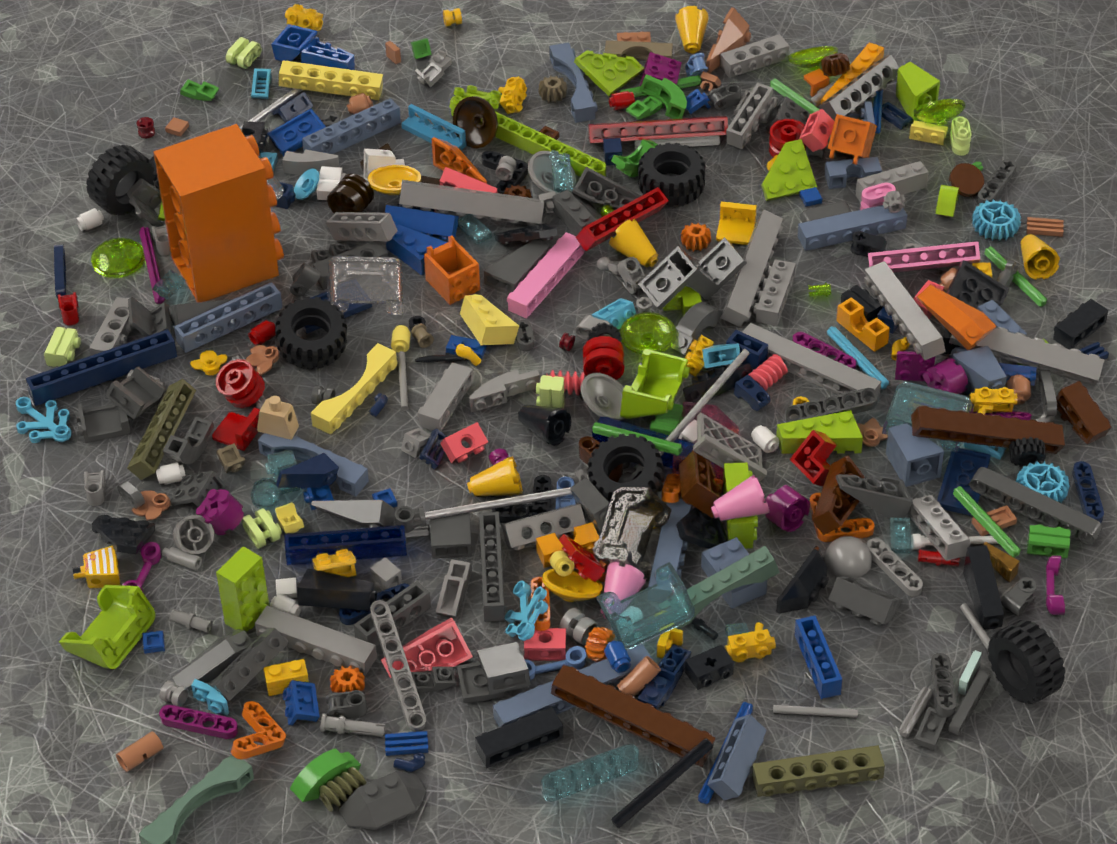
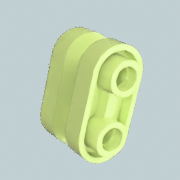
M240 37L227 51L226 62L232 65L237 64L238 67L247 69L261 55V45L254 41L249 43L248 39Z
M959 116L952 120L950 142L953 153L963 156L968 154L970 150L971 129L969 121Z
M262 508L255 511L256 518L254 519L250 515L242 518L241 522L245 532L258 549L266 546L265 539L267 538L271 542L280 539L282 530L278 523L275 524L273 522V517L269 510L266 511Z

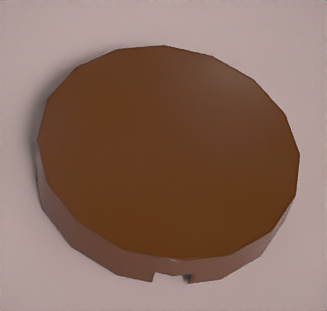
M969 163L956 165L949 176V182L951 181L953 187H959L958 193L964 197L977 195L985 182L981 171Z

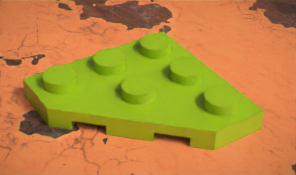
M586 50L574 60V63L608 96L615 93L644 71V67L631 56L623 58L617 57L616 54H595L593 51Z
M802 139L787 142L781 149L761 184L766 201L796 195L801 190L817 188Z

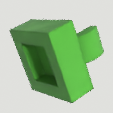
M428 38L411 42L415 59L432 55Z

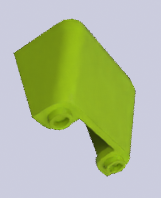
M644 349L642 365L639 364L638 374L632 386L625 385L623 389L620 417L631 419L664 414L672 410L674 398L684 378L687 379L689 376L688 359Z
M105 585L97 596V603L102 611L81 637L76 632H67L59 641L63 649L103 668L116 669L141 639L142 633H145L155 620V610L139 586Z

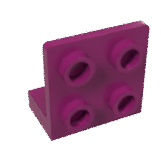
M650 52L644 66L640 86L646 74L661 81L663 78H666L677 85L682 62Z
M898 351L895 380L924 381L923 373L935 365L936 356L924 360L916 352Z

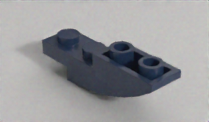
M672 645L658 664L661 671L648 683L637 700L649 703L657 710L661 705L664 706L685 670V660L690 658L692 652Z

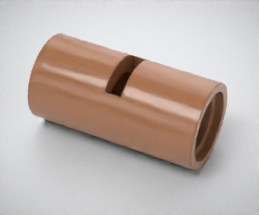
M645 656L617 687L622 693L635 697L645 687V684H648L661 669L649 656Z
M151 731L118 752L116 758L120 766L128 772L144 762L145 759L147 760L163 750V745L159 737Z

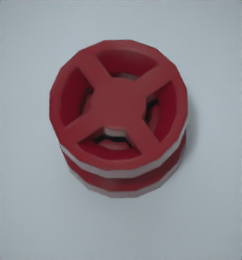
M142 117L137 120L138 135L141 138L147 139L155 135L152 118Z

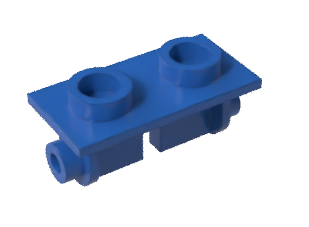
M999 363L1007 376L1006 382L1014 375H1023L1030 381L1031 386H1035L1037 367Z

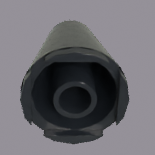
M526 404L518 411V420L552 446L562 443L565 440L563 436L570 431L571 415L563 408Z

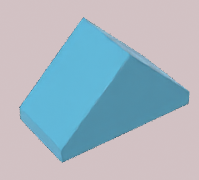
M739 343L713 345L702 349L704 368L731 364L740 354Z

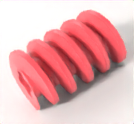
M773 354L748 375L767 391L768 387H771L773 383H776L778 379H781L783 375L788 373V369L782 358Z
M554 370L551 371L550 375L546 374L547 376H556ZM559 370L557 376L564 378V393L567 389L568 394L572 395L575 390L576 395L579 396L581 383L585 379L584 372L578 377L577 372L574 371L571 377L569 371L563 376L562 371Z

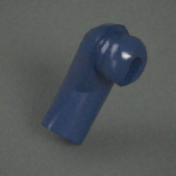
M381 393L375 396V403L368 411L373 417H376L388 402L387 396Z
M416 753L413 756L414 759L410 761L396 758L393 767L406 772H414L425 765V755Z

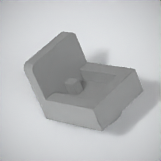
M433 61L422 72L418 69L415 70L419 82L423 85L426 83L429 87H432L445 74Z

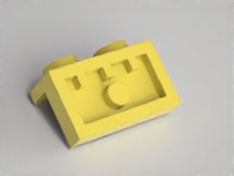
M914 120L910 127L909 139L943 145L948 127Z

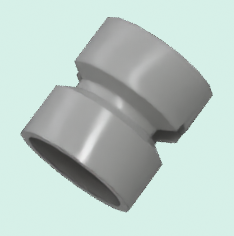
M571 608L563 616L559 627L566 628L567 635L573 636V639L581 645H586L589 632L594 627L597 628L598 623L589 617H585V614L578 609Z

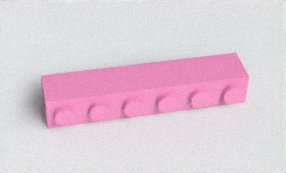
M566 232L547 251L543 259L538 261L535 268L528 272L526 278L519 282L517 288L509 293L507 297L508 311L526 319L531 315L585 253V250L575 238L576 236Z
M978 241L868 253L869 267L885 261L892 272L959 266L963 260L969 264L980 263Z

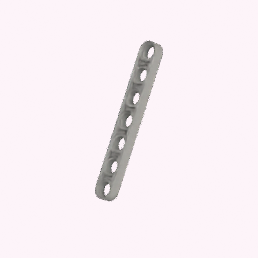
M377 600L371 605V617L407 726L410 730L419 732L425 728L426 716L390 608L385 601ZM381 606L386 611L382 615H377L374 609ZM387 624L391 626L392 630L389 633H383L380 627ZM395 643L398 648L395 651H389L386 645ZM395 661H401L404 667L396 670L392 667V664ZM406 679L410 682V686L401 688L398 682ZM407 698L416 700V704L413 707L406 706L404 702ZM418 716L423 722L415 726L411 723L413 717Z

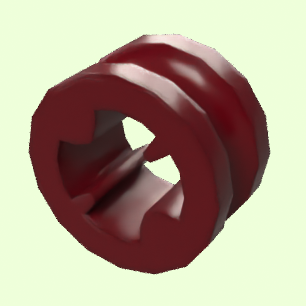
M565 332L560 339L559 347L570 351L574 346L575 336H569V333Z

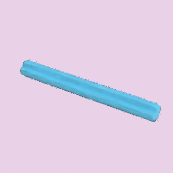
M829 327L827 335L846 354L855 358L856 364L868 376L881 381V389H886L889 381L836 327Z

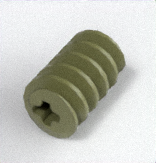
M350 767L348 772H342L340 776L334 777L333 781L326 783V786H320V798L325 807L332 812V804L340 807L339 799L345 803L347 801V794L351 796L353 790L367 783L357 769Z

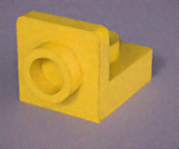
M663 626L657 643V658L663 659L673 644L682 646L683 630Z

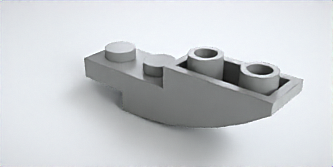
M513 370L483 384L469 397L471 413L507 403L508 396L536 389L537 382L540 383L538 370L523 374Z

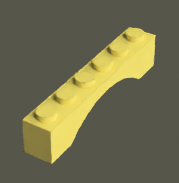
M377 343L367 354L366 370L358 383L342 395L322 401L311 412L312 426L330 435L338 429L342 422L351 416L358 405H361L364 399L373 393L375 387L380 382H383L386 376L396 368L398 363L396 351Z

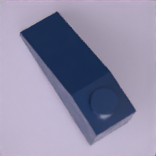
M322 453L280 471L276 486L278 488H320L327 484H332L336 480L339 467L325 453Z

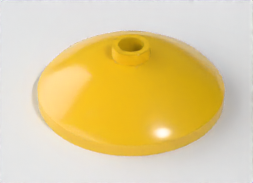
M405 165L379 167L368 175V182L371 188L377 192L393 196L400 195L402 180L421 182L420 172L415 168Z
M554 569L545 571L542 577L544 585L556 596L567 602L593 599L601 594L603 588L599 580L596 582L589 578L585 580L576 570H573L567 576H560Z

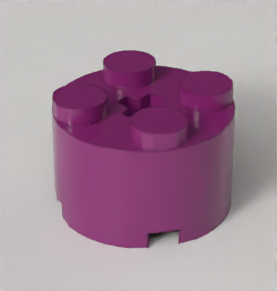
M946 358L923 373V379L930 389V395L933 400L947 402L967 390V388L965 389V385L968 384L967 375L960 364L956 365L954 363L956 360Z
M788 485L782 486L776 492L769 494L765 499V503L767 502L769 507V513L765 514V517L787 532H793L804 523L802 521L804 515L808 516L810 512V501Z
M225 489L210 490L202 504L196 509V514L202 516L205 519V523L212 524L214 534L224 535L228 529L231 531L235 529L244 516L242 511L243 505Z

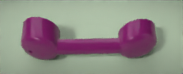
M148 542L141 549L144 565L137 580L126 581L122 584L123 586H139L144 593L142 586L152 565L157 564L162 557L160 547L155 542Z
M1054 555L1048 559L1046 564V607L1051 615H1065L1064 598L1062 595L1055 594V576L1059 574L1062 556Z

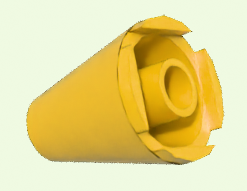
M697 6L681 8L679 13L675 15L684 50L690 54L700 51L709 20L707 11L703 8L702 10L697 9Z
M635 219L633 221L627 220L621 224L615 231L617 235L614 238L611 236L609 245L616 251L627 257H635L639 264L646 268L649 266L653 267L657 263L658 253Z
M1030 234L1023 237L1020 244L1024 270L1027 275L1035 280L1037 278L1047 279L1054 275L1059 268L1060 257L1058 253L1035 235Z
M508 457L470 477V482H467L469 493H473L475 497L523 494L520 475L517 469L514 468L517 467L514 457Z

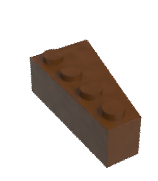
M849 455L831 464L812 517V521L823 535L841 527L860 502L841 490L836 480L837 474L857 475L860 478H865Z

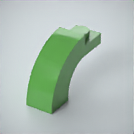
M646 74L640 91L662 101L667 110L665 116L672 119H682L687 106V100L683 91L666 78H663L661 81Z
M642 139L639 147L628 156L614 155L611 162L616 164V168L629 177L638 176L639 160L642 155L650 148H655L658 144L651 140Z
M336 748L329 750L312 760L299 773L292 783L290 790L302 802L318 799L320 796V786H326L328 781H332L334 777L340 776L342 772H348L350 767H354L359 771L361 764L349 752L340 753Z

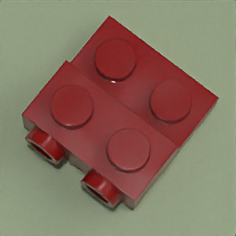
M563 534L559 541L563 545L562 549L569 554L568 558L574 562V568L578 570L577 573L585 580L589 578L594 582L598 581L605 571L603 566L592 552Z

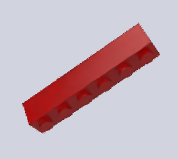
M657 187L585 226L575 238L583 249L588 251L610 239L611 236L617 235L615 233L616 229L627 220L633 221L635 219L639 223L659 212L669 200L660 188Z

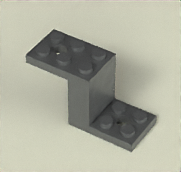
M725 237L699 262L677 246L638 285L660 310L686 285L690 286L708 301L747 262ZM723 259H726L725 264L723 266H719L720 262ZM662 281H666L665 286L659 288L660 283Z

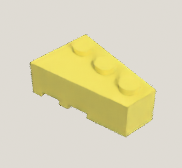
M482 295L464 296L460 315L480 345L515 343L519 329L517 323Z

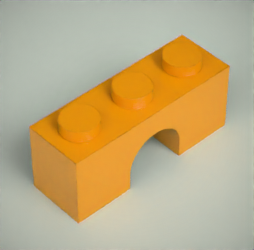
M851 297L838 305L836 321L875 352L888 344L890 328L878 318L868 322L864 316V307Z
M593 522L574 527L573 540L594 554V543L600 537ZM555 533L536 538V551L544 568L551 566L550 558L554 552L564 551L562 549L563 545Z

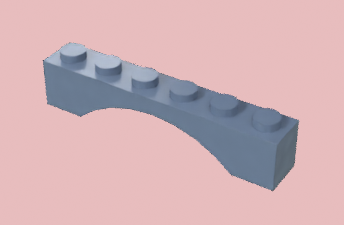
M569 42L549 46V56L553 69L568 77L576 88L571 98V113L575 123L595 119V112L598 111L596 101L593 102L592 91H589L587 80H584V72L574 63L576 57L574 48L571 49Z
M264 433L258 439L259 452L274 460L297 459L306 461L325 453L339 467L335 480L339 489L355 497L369 482L368 469L363 465L338 456L330 450L318 447L314 443H309L298 436H293L292 440Z

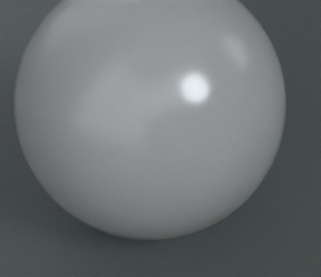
M843 536L835 539L825 551L824 560L827 568L838 577L849 576L858 578L866 574L872 566V555L869 547L861 539L853 536Z

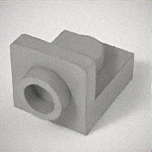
M420 428L406 432L401 450L414 458L418 457L420 447L426 445L431 434Z

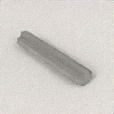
M922 688L899 728L898 734L904 738L910 736L933 696L932 689Z

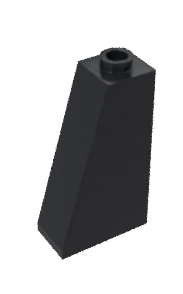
M987 545L968 547L963 575L980 625L984 630L1000 628L1003 625L1004 611Z
M308 568L297 587L299 606L370 610L373 602L377 601V591H374V583Z

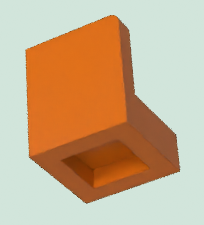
M820 68L804 75V80L811 85L810 96H815L818 90L824 89L829 85L830 77L824 75Z

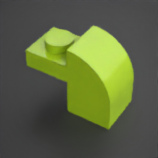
M941 185L935 214L954 216L959 196V187Z
M685 286L663 307V311L682 309L684 316L691 307L702 302L700 294L691 287Z

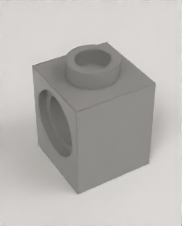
M386 557L374 563L370 568L371 581L383 591L402 584L401 570Z

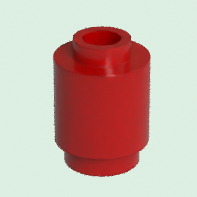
M628 91L613 93L609 98V105L615 111L626 109L635 102L633 92Z
M265 320L252 328L251 332L248 333V337L254 345H262L276 336V326L273 322Z

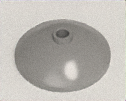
M539 151L529 160V175L534 184L543 192L555 191L556 194H559L565 190L573 191L575 188V172L568 161L560 155L550 151Z
M592 373L586 376L581 383V394L588 408L606 420L621 421L625 419L620 417L624 387L617 380L605 374Z

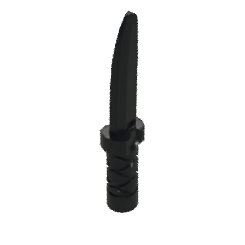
M445 353V355L419 357L415 359V362L445 361V363H450L451 361H468V359L459 357L457 354Z
M695 617L691 623L695 629L703 631L712 640L718 637V633L708 627L701 618Z

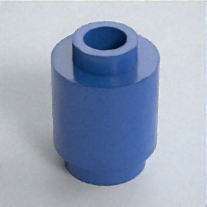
M620 641L609 642L604 649V653L612 669L617 673L625 672L631 667V659L623 643Z

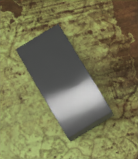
M330 244L329 250H312L311 258L313 263H316L350 249L348 244Z
M432 667L431 672H411L418 693L439 691L456 684L453 667Z

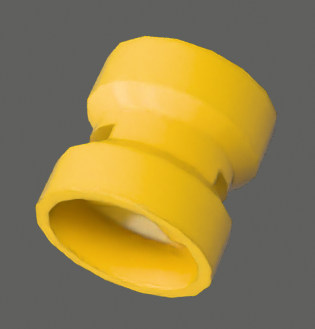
M455 8L453 11L443 10L445 27L452 24H462L460 8Z

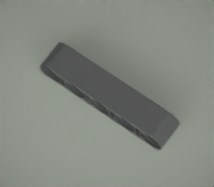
M864 388L793 405L786 409V423L849 410L852 411V414L869 411L877 406L878 394L873 388ZM867 396H871L874 398V400L871 402H867L864 400V398ZM847 401L855 402L853 406H847L845 403ZM829 405H834L836 409L830 411L827 409V407ZM810 410H816L818 412L815 415L808 414ZM792 414H797L799 416L796 420H792L789 418V416Z

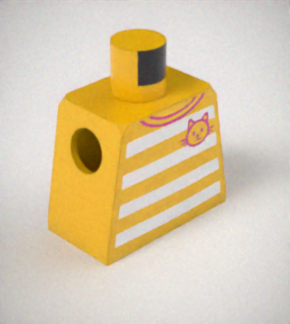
M113 546L84 554V566L72 567L74 579L86 577L89 588L120 585L118 560Z

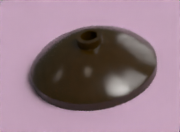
M478 96L466 97L457 104L453 113V125L465 130L466 146L482 148L489 145L495 138L498 129L497 115L491 104L485 99Z

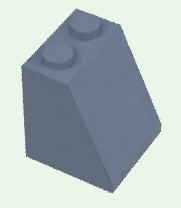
M989 346L953 354L952 359L956 360L954 363L956 365L960 364L967 375L968 384L965 385L967 390L964 393L970 396V393H974L975 389L988 387L989 389L1005 387L1007 376Z
M907 423L889 428L886 455L906 487L941 477L944 450L928 438L913 436L912 427Z

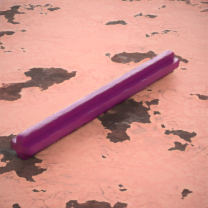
M141 227L139 234L156 304H162L166 299L150 229L148 227Z

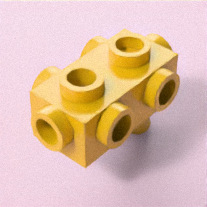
M295 4L285 12L287 24L316 31L321 30L323 14L318 13L317 10L305 9L302 5Z
M519 76L507 79L505 87H499L498 89L502 93L499 103L507 114L520 112L523 109L522 102L527 97L525 81Z
M703 335L698 340L694 339L689 347L691 352L689 351L685 356V359H688L687 367L690 368L689 373L693 376H697V373L704 366L702 349L711 347L714 344L712 340Z
M982 387L975 389L974 393H970V404H973L974 412L982 413L983 415L992 412H1012L1014 405H1017V393H1014V389L1006 387L999 389Z
M757 622L755 630L752 632L728 636L727 645L724 648L733 661L740 663L749 658L756 657L762 659L766 655H771L772 649L776 648L775 639L773 636L770 637L768 629L763 630L764 625Z

